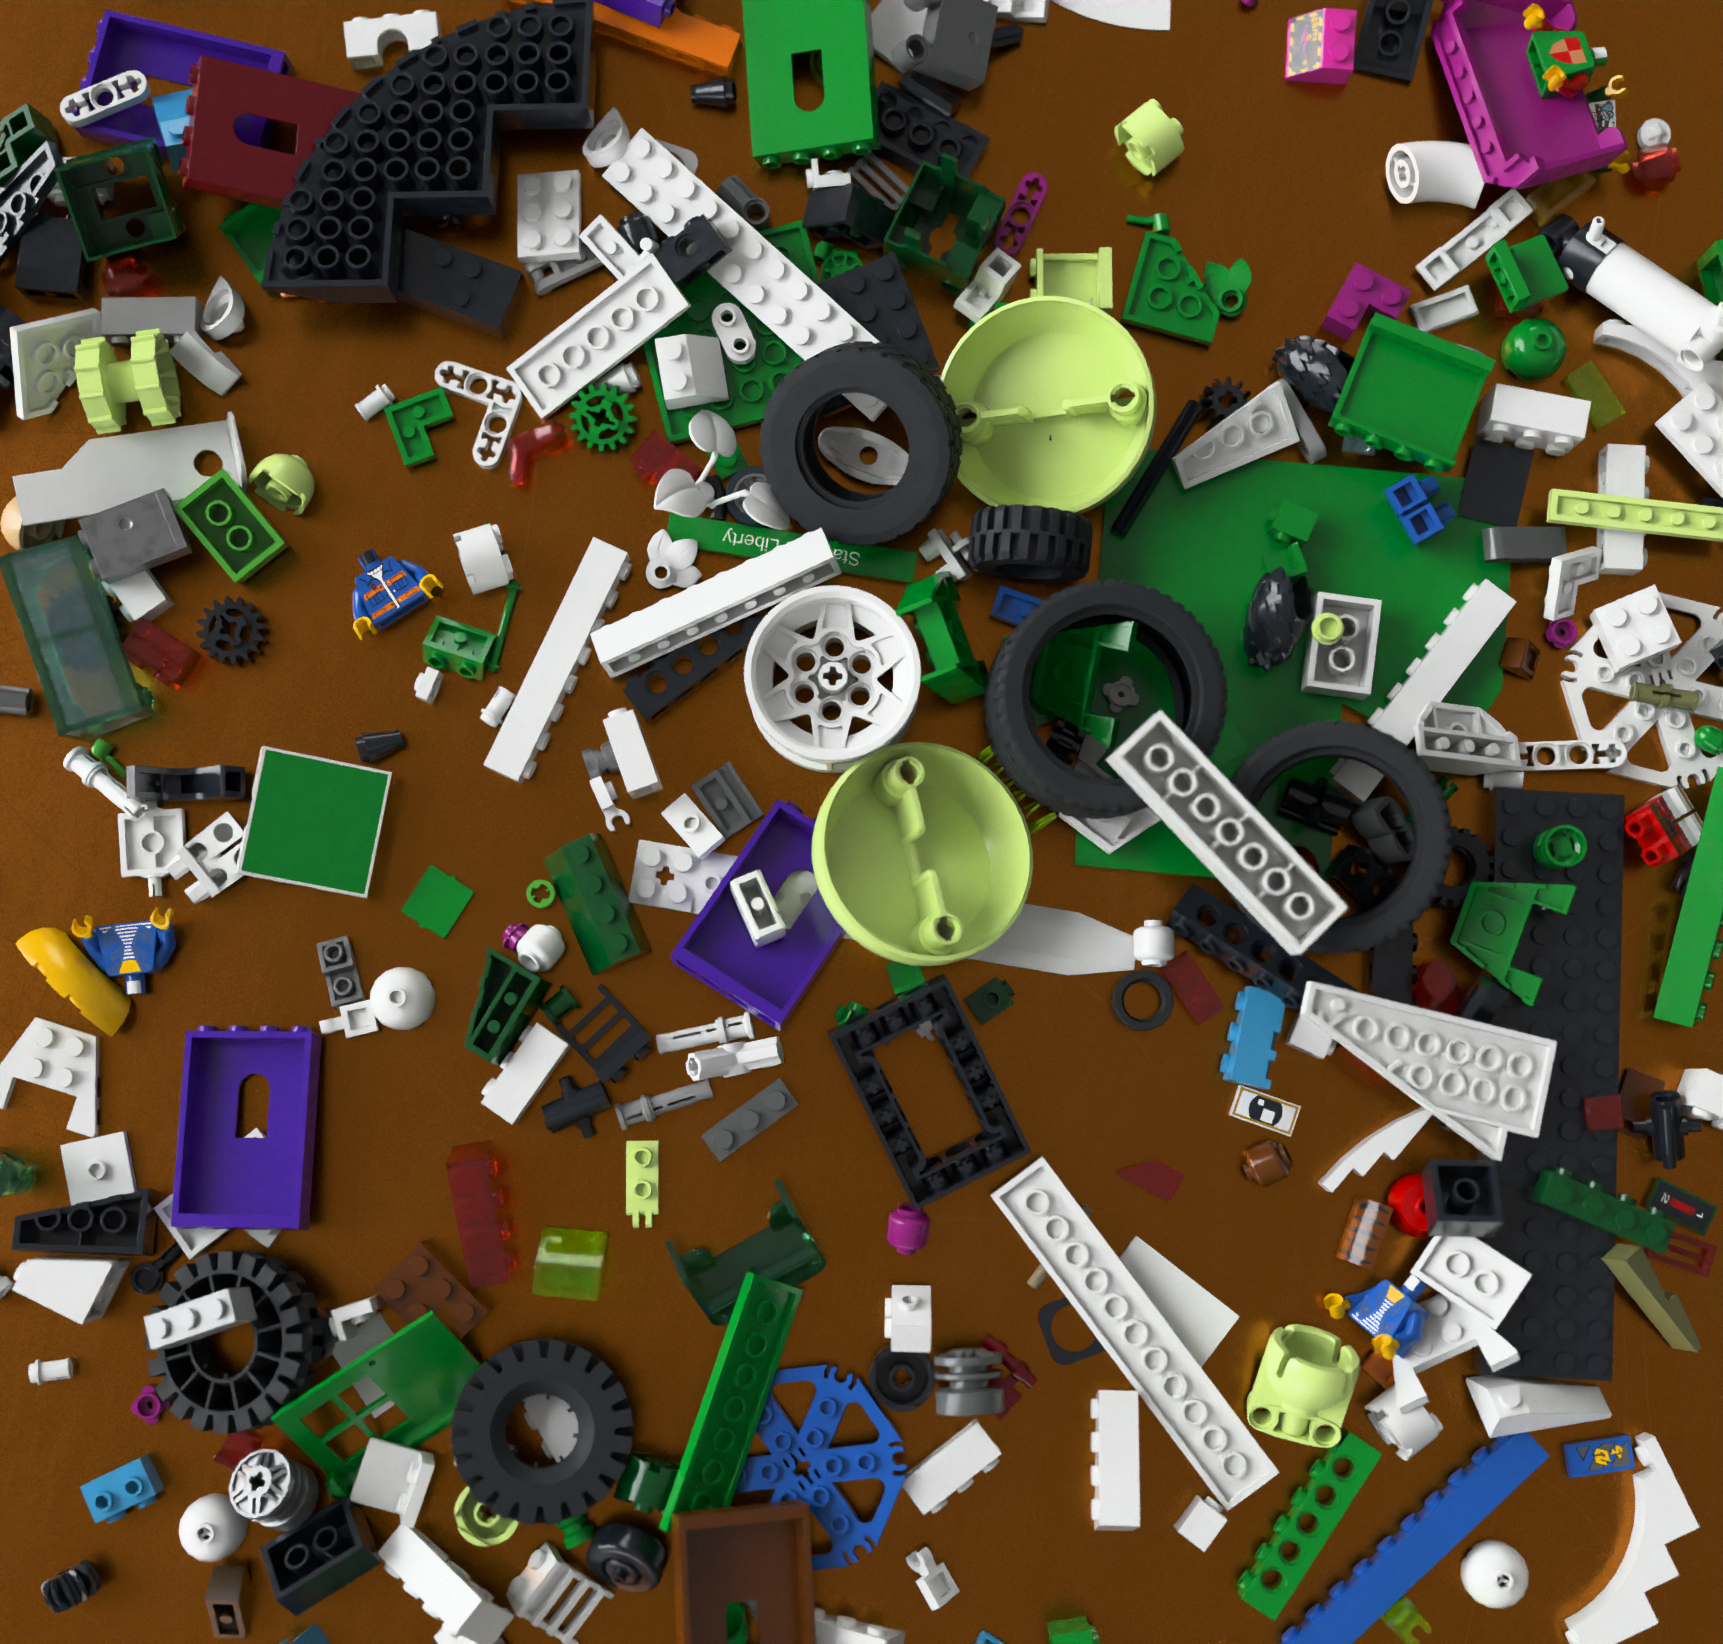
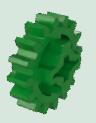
M603 382L600 385V390H598L595 384L589 385V394L584 390H580L578 394L582 400L571 402V405L577 408V410L568 414V417L576 419V424H573L570 428L571 430L579 429L581 432L577 437L578 441L588 439L587 448L591 449L598 444L599 451L603 452L606 450L607 444H609L610 448L615 450L618 448L617 440L625 444L629 441L625 434L635 433L636 430L630 426V423L637 421L638 417L631 415L630 411L637 406L636 404H627L626 400L630 396L629 393L618 394L620 386L615 385L609 390L608 383ZM596 396H605L599 405L589 403ZM617 404H619V406L622 409L623 418L620 417L616 408ZM606 410V417L610 421L601 424V417L595 412ZM584 416L588 418L590 424L589 430L585 425ZM610 428L618 431L610 438H601L606 429Z

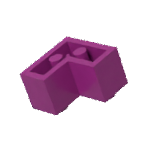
M1356 262L1320 327L1348 341L1362 316L1372 319L1375 313H1379L1396 320L1412 291Z

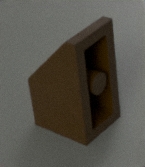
M230 1564L213 1567L205 1602L214 1638L247 1639L251 1584L247 1567Z

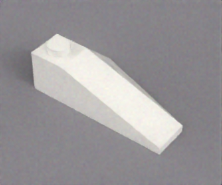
M1480 1375L1468 1377L1465 1380L1489 1438L1607 1419L1612 1416L1599 1386L1501 1375Z

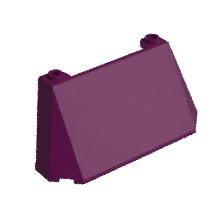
M1440 0L1444 4L1439 21H1434L1431 36L1483 182L1523 189L1606 167L1629 148L1620 129L1609 127L1599 133L1583 90L1572 98H1566L1561 94L1547 99H1541L1526 56V50L1534 31L1524 27V21L1527 18L1523 16V11L1534 3L1538 4L1545 13L1544 19L1552 26L1567 31H1574L1578 17L1572 0Z

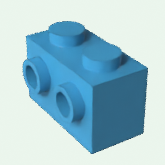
M147 1454L82 1485L80 1489L95 1523L107 1519L108 1524L126 1516L125 1509L135 1504L139 1510L156 1502L155 1495L163 1491L164 1487L150 1455Z

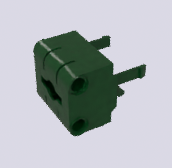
M943 153L941 167H937L924 160L922 161L883 240V256L895 252L902 270L938 285L951 294L960 296L968 287L1004 214L1006 198L991 192L986 186L956 173L959 159ZM951 213L960 218L954 229L956 241L952 249L943 252L938 260L929 256L932 249L929 236L935 228L943 226L948 214Z

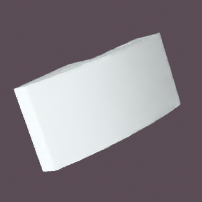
M194 329L186 331L169 351L194 377L221 396L225 395L242 375L222 351L214 353Z

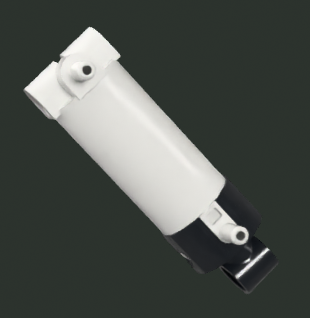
M1560 213L1537 233L1536 236L1543 234L1546 237L1554 257L1560 255L1557 263L1567 282L1586 295L1589 294L1678 356L1676 361L1686 368L1696 372L1701 371L1723 349V302L1716 306L1626 245L1624 240L1604 228L1605 219L1603 217H1595L1580 229L1577 222L1571 216Z

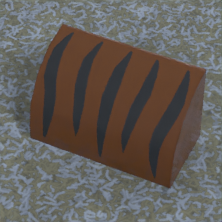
M1355 1195L1335 1257L1373 1270L1394 1208Z

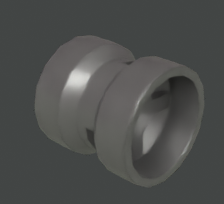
M610 741L602 743L600 751L598 748L582 750V756L591 780L599 776L602 777L603 773H606V769L612 773L620 771Z

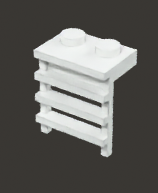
M547 1541L544 1542L540 1549L533 1552L528 1565L520 1576L512 1580L506 1593L516 1616L527 1619L533 1626H538L545 1630L548 1635H554L563 1644H579L578 1640L573 1637L603 1596L611 1600L615 1595L610 1589L564 1562L556 1547ZM576 1578L579 1580L549 1621L543 1620L572 1579ZM588 1587L592 1588L593 1591L564 1630L558 1629Z

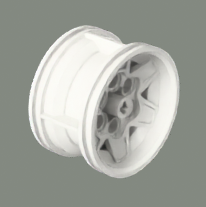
M838 585L819 586L802 590L776 605L763 618L752 635L745 657L744 681L753 717L767 742L780 755L800 767L822 773H845L852 765L865 756L881 748L899 744L908 731L915 715L921 680V664L916 642L903 619L897 616L896 612L888 604L870 593ZM816 626L815 636L812 639L800 635L805 630ZM854 627L871 637L857 641L855 639ZM832 642L840 643L844 650L839 656H830L825 651L828 644ZM803 657H810L815 661V666L809 671H802L797 666L798 661ZM859 659H865L870 663L871 668L866 673H857L852 667L854 662ZM776 664H778L788 674V678L774 687V672ZM890 668L893 674L892 693L878 682V678ZM835 674L838 678L842 679L836 680V685H829V680L825 679V677ZM808 688L814 693V697L810 702L801 703L796 699V693L800 689ZM856 691H864L869 695V701L864 705L858 706L852 702L851 696ZM827 706H837L841 711L840 716L835 720H827L822 714ZM805 715L810 716L813 734L800 729L790 719ZM857 717L872 723L864 730L848 736L852 718Z

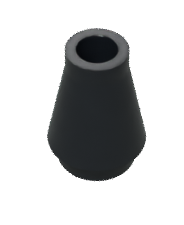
M727 76L691 85L690 96L692 103L729 108L730 104L737 103L735 79H728Z
M399 729L361 733V737L355 738L361 762L370 761L372 763L397 749L404 748Z

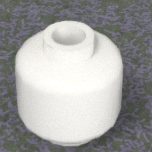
M1162 920L1144 921V927L1135 929L1133 933L1134 958L1141 961L1143 967L1167 966V961L1172 960L1175 956L1174 930L1163 926Z
M536 924L532 926L517 944L519 962L532 972H544L552 968L565 949L560 931L550 925Z

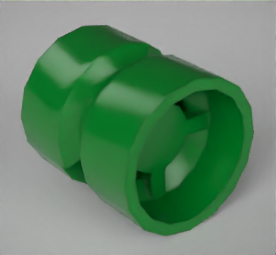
M1559 825L1540 833L1533 845V855L1537 863L1548 870H1561L1580 863L1587 851V840L1584 834L1577 827L1571 825Z

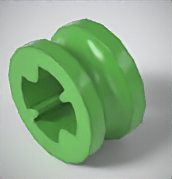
M542 879L535 880L529 884L526 892L527 900L530 904L540 909L550 907L555 902L557 895L555 887L550 882ZM542 885L547 886L546 892H550L549 898H543L541 903H537L535 901L537 897L533 896L534 890H540Z

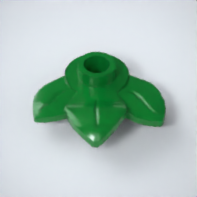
M1243 258L1238 259L1230 270L1220 264L1207 262L1204 270L1205 292L1223 315L1227 317L1239 316L1248 305L1246 292L1252 283V273L1249 265ZM1232 296L1237 297L1238 303L1234 307H1229L1227 305L1228 299Z

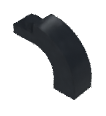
M214 765L200 768L126 766L127 799L145 800V802L205 803L246 799L245 767Z

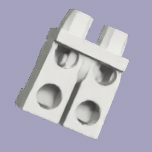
M228 811L176 851L178 855L165 867L175 880H178L190 870L195 875L198 881L184 890L194 904L208 898L210 895L213 898L244 876L235 874L241 843L225 855L221 854V852L243 837L244 832Z

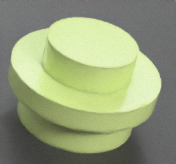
M1323 613L1312 622L1311 633L1318 643L1332 645L1341 639L1344 633V625L1337 615Z

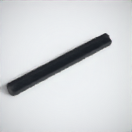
M1190 399L1183 408L1113 523L1111 530L1118 536L1125 537L1171 463V458L1175 456L1202 412L1203 406L1200 403Z

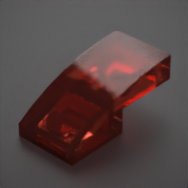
M1186 950L1169 961L1167 966L1160 968L1171 988L1180 997L1191 1017L1198 1025L1225 1008L1205 975Z

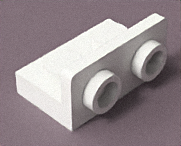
M375 1295L331 1310L333 1317L329 1318V1324L333 1336H338L341 1343L359 1335L357 1323L378 1316L376 1310L385 1306L384 1300L379 1295Z

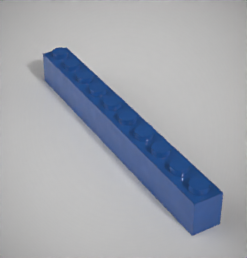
M1528 1432L1495 1437L1496 1440L1491 1445L1478 1449L1471 1457L1472 1463L1464 1470L1462 1468L1456 1470L1448 1478L1449 1484L1441 1492L1435 1491L1424 1501L1425 1507L1417 1515L1412 1513L1407 1516L1400 1524L1402 1529L1393 1537L1387 1536L1376 1547L1378 1551L1369 1560L1367 1558L1361 1560L1353 1568L1354 1574L1346 1582L1342 1580L1335 1584L1329 1591L1330 1597L1321 1605L1319 1603L1313 1605L1306 1612V1619L1298 1627L1292 1626L1282 1635V1642L1280 1644H1352L1550 1457L1548 1453Z

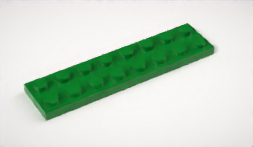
M747 1271L659 1528L665 1532L672 1533L671 1513L730 1507L803 1293L802 1289Z

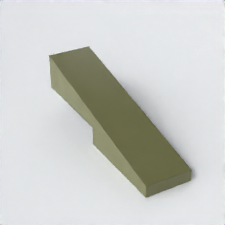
M1617 1243L1601 1258L1672 1349L1698 1352L1702 1348L1677 1294L1663 1291L1642 1246Z

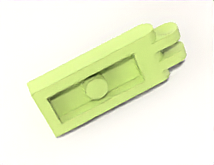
M659 1140L626 1141V1215H632L633 1228H640V1215H645L646 1228H653V1215H659Z

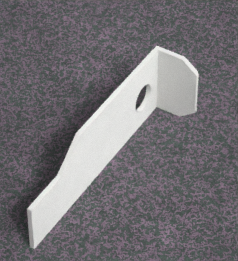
M232 411L227 412V419L224 421L89 439L62 469L12 476L23 526L90 516L165 488L170 494L173 502L182 501L212 477L201 475L194 467L195 457L203 451H212L218 454L223 463L222 468L229 471L244 491H247L246 465Z

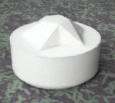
M1656 118L1647 120L1637 133L1638 144L1648 152L1662 150L1671 138V130L1668 124Z

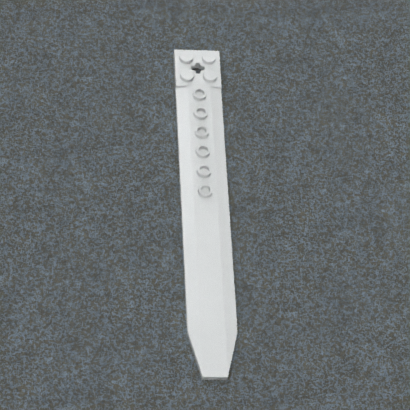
M639 839L629 901L633 904L699 914L738 856L711 852L701 860L691 848ZM664 867H668L669 873L674 874V879L668 880L667 885H661V879L656 878L657 872H662ZM807 870L792 872L773 898L778 908V914L781 915L786 929L792 928L817 890L818 885L815 876ZM1024 904L1011 927L998 940L981 952L966 958L1062 975L1134 970L1136 960L1133 953L1132 935L1079 912ZM847 932L843 937L854 940Z

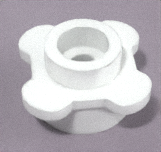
M1127 676L1122 677L1120 681L1114 684L1107 683L1103 687V694L1108 696L1110 701L1109 708L1112 712L1119 713L1122 708L1129 705L1136 706L1139 702V695L1135 693L1132 686L1133 681ZM1123 692L1124 696L1119 697L1118 693Z

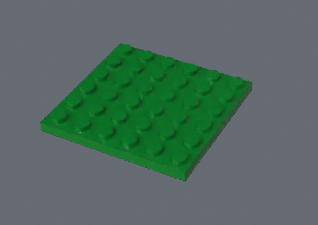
M803 220L758 231L816 285L820 284L807 231L802 227ZM707 271L685 289L678 286L691 307L643 344L669 446L691 440L689 423L702 410H709L718 414L728 422L732 429L764 421L765 417H763L768 401L772 400V393L779 383L785 379V376L802 363L800 356ZM720 304H735L742 311L755 339L756 354L749 363L738 365L727 358L720 343L729 400L667 410L654 339L681 334L718 338L712 324V313ZM731 314L722 316L724 322H730L733 319ZM737 342L734 347L737 350H743L746 344L744 342Z

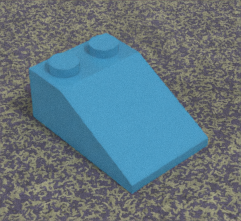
M193 89L151 97L172 172L178 171L180 158L186 155V146L182 145L181 141L184 126H189L190 115L185 114V106L188 95L193 94Z

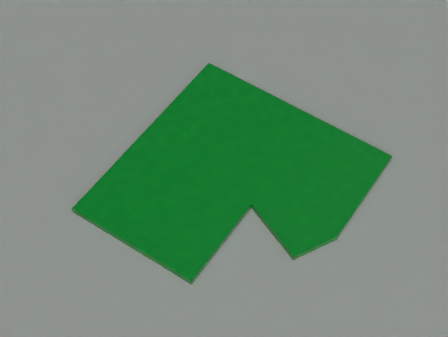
M1149 449L1132 479L1117 494L1104 503L1098 580H1102V582H1105L1107 579L1117 580V582L1122 580L1131 581V584H1144L1146 588L1150 589L1152 587L1160 590L1159 593L1171 596L1173 601L1176 603L1180 602L1185 606L1184 609L1187 612L1190 611L1196 617L1195 620L1198 623L1201 622L1206 629L1204 630L1205 633L1210 635L1214 648H1217L1220 656L1218 658L1224 667L1223 677H1226L1227 682L1225 688L1228 689L1225 706H1227V712L1250 750L1217 768L1228 781L1233 777L1237 768L1243 764L1244 760L1256 748L1285 730H1291L1296 726L1311 722L1341 721L1342 706L1366 719H1369L1378 707L1384 709L1390 702L1386 697L1397 682L1403 685L1409 677L1405 672L1416 657L1422 660L1428 652L1424 646L1435 632L1441 635L1447 625L1443 621L1454 608L1461 609L1466 602L1462 599V596L1473 583L1479 585L1487 579L1509 595L1511 563H1485L1483 555L1482 530L1500 526L1457 516L1462 496L1461 491L1464 488L1466 478L1256 459L1192 487L1183 489L1171 461L1125 537L1118 536L1111 530V527L1158 451ZM1411 474H1414L1417 481L1434 476L1441 488V492L1428 499L1429 503L1435 509L1448 501L1456 516L1444 526L1442 532L1414 547L1385 498L1384 490ZM1283 499L1319 513L1307 543L1303 548H1300L1308 569L1304 576L1307 577L1309 587L1314 589L1313 597L1317 592H1326L1382 600L1371 695L1364 700L1300 692L1308 625L1295 645L1293 657L1289 658L1282 665L1266 672L1262 668L1248 666L1247 664L1250 659L1243 650V629L1246 626L1247 607L1251 602L1253 592L1261 577L1266 573L1261 559L1264 556L1288 548V546L1276 543L1273 540V536L1267 534L1270 524L1266 523L1270 510L1273 505L1278 507ZM1507 615L1441 702L1480 707L1486 713L1488 712L1502 690L1504 668L1499 665L1505 645ZM1137 640L1135 641L1133 652L1103 646L1091 707L1092 713L1121 719L1115 748H1108L1096 763L1104 772L1117 779L1122 777L1106 759L1158 711L1162 710L1172 722L1174 720V697L1169 678L1155 655ZM1127 676L1133 681L1132 686L1135 693L1139 695V702L1136 706L1129 705L1122 708L1119 713L1112 712L1109 708L1110 701L1108 696L1103 694V687L1107 683L1114 684L1120 681L1122 677ZM1119 692L1118 696L1123 697L1124 693ZM1415 736L1410 741V743L1416 745ZM1338 757L1309 760L1287 770L1268 787L1256 808V811L1328 886L1329 877L1324 871L1330 866L1332 835L1276 814L1280 802L1282 803L1291 777L1314 784L1318 777H1324L1329 781L1333 776L1329 770L1338 760ZM1328 783L1329 790L1336 793V788ZM1162 819L1109 855L1076 830L1073 866L1218 879Z

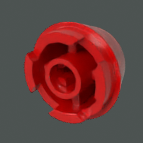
M1413 1173L1401 1178L1393 1186L1388 1197V1206L1394 1208L1391 1215L1392 1222L1401 1232L1415 1238L1430 1237L1428 1236L1422 1173Z

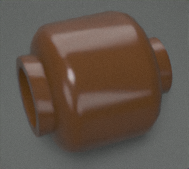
M1271 1139L1248 1149L1246 1152L1247 1162L1243 1164L1244 1171L1250 1182L1256 1180L1262 1187L1271 1186L1288 1178L1290 1167L1294 1166L1286 1146L1283 1143L1278 1144L1275 1140Z

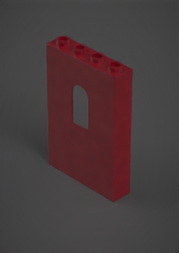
M201 55L197 64L191 65L189 72V84H193V94L188 95L185 106V114L190 115L189 126H184L181 141L182 145L186 146L185 157L181 156L178 167V176L183 177L182 188L283 209L282 202L285 195L290 194L296 182L293 179L304 159L308 160L316 147L315 141L318 137L323 138L331 128V121L345 105L349 107L362 93ZM249 114L298 126L295 155L241 142L234 133V121L241 115Z

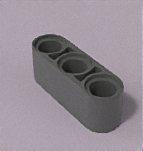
M1492 527L1482 530L1485 563H1549L1553 557L1567 554L1565 527Z

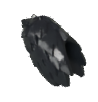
M1310 335L1298 336L1292 340L1285 338L1283 345L1275 349V355L1272 357V360L1277 364L1278 374L1288 382L1296 396L1300 395L1306 406L1313 405L1329 413H1333L1355 359L1342 351L1340 347L1330 345L1325 340Z
M1280 566L1271 573L1266 572L1259 580L1253 592L1251 602L1247 607L1246 626L1243 629V650L1250 659L1247 663L1248 666L1262 668L1268 672L1293 657L1295 645L1313 614L1314 589L1309 587L1306 576H1301L1293 584L1291 576L1286 578L1285 570Z

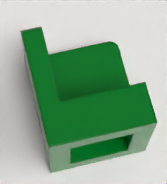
M1298 542L1292 543L1285 550L1264 556L1261 559L1267 573H1271L1276 568L1282 566L1285 570L1286 578L1291 576L1292 582L1308 572Z
M898 962L885 965L895 996L925 983L920 966Z

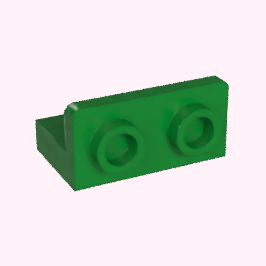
M436 615L422 644L423 662L437 669L443 668L458 673L465 678L482 680L485 675V664L495 644L496 634Z

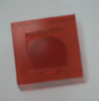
M1620 1095L1584 1098L1588 1131L1624 1127Z

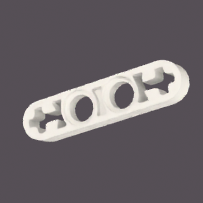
M1615 739L1518 742L1520 755L1528 753L1527 747L1532 748L1530 759L1533 766H1527L1528 759L1521 760V768L1506 771L1533 772L1612 769L1624 763L1627 757V750L1622 742ZM1592 745H1597L1596 752H1604L1608 750L1609 745H1612L1613 750L1619 751L1620 756L1614 758V763L1609 762L1608 757H1597L1598 764H1593L1594 751ZM1575 746L1583 747L1587 751V759L1582 764H1575L1570 759V750ZM1547 747L1554 752L1555 759L1552 764L1542 765L1539 763L1537 752L1540 748Z

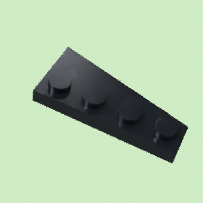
M46 140L0 187V267L58 181L55 169L63 165L64 162L57 144Z

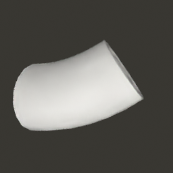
M1413 141L1396 144L1387 155V182L1394 198L1400 203L1446 202L1476 208L1485 182H1483L1470 144L1449 141Z

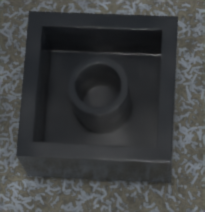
M1430 1159L1421 1174L1428 1236L1494 1237L1504 1223L1496 1160Z

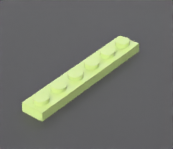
M1553 488L1549 491L1546 520L1548 523L1723 542V507Z

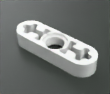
M129 70L66 96L60 104V112L69 125L83 127L145 101L150 94V86L141 72ZM136 81L139 90L137 92H133L130 89V83ZM117 87H120L124 98L121 99L116 90ZM102 92L112 93L114 95L112 103L107 106L99 105L97 103L99 94ZM90 99L95 110L91 111L86 100ZM75 105L80 108V115L76 117L72 113V107Z

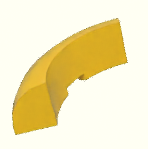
M42 927L30 931L15 943L27 961L33 967L37 966L40 972L47 977L45 981L63 998L70 995V1000L81 1010L80 1013L110 1037L117 1032L129 1013L130 996L102 973L76 947L66 932L57 928Z

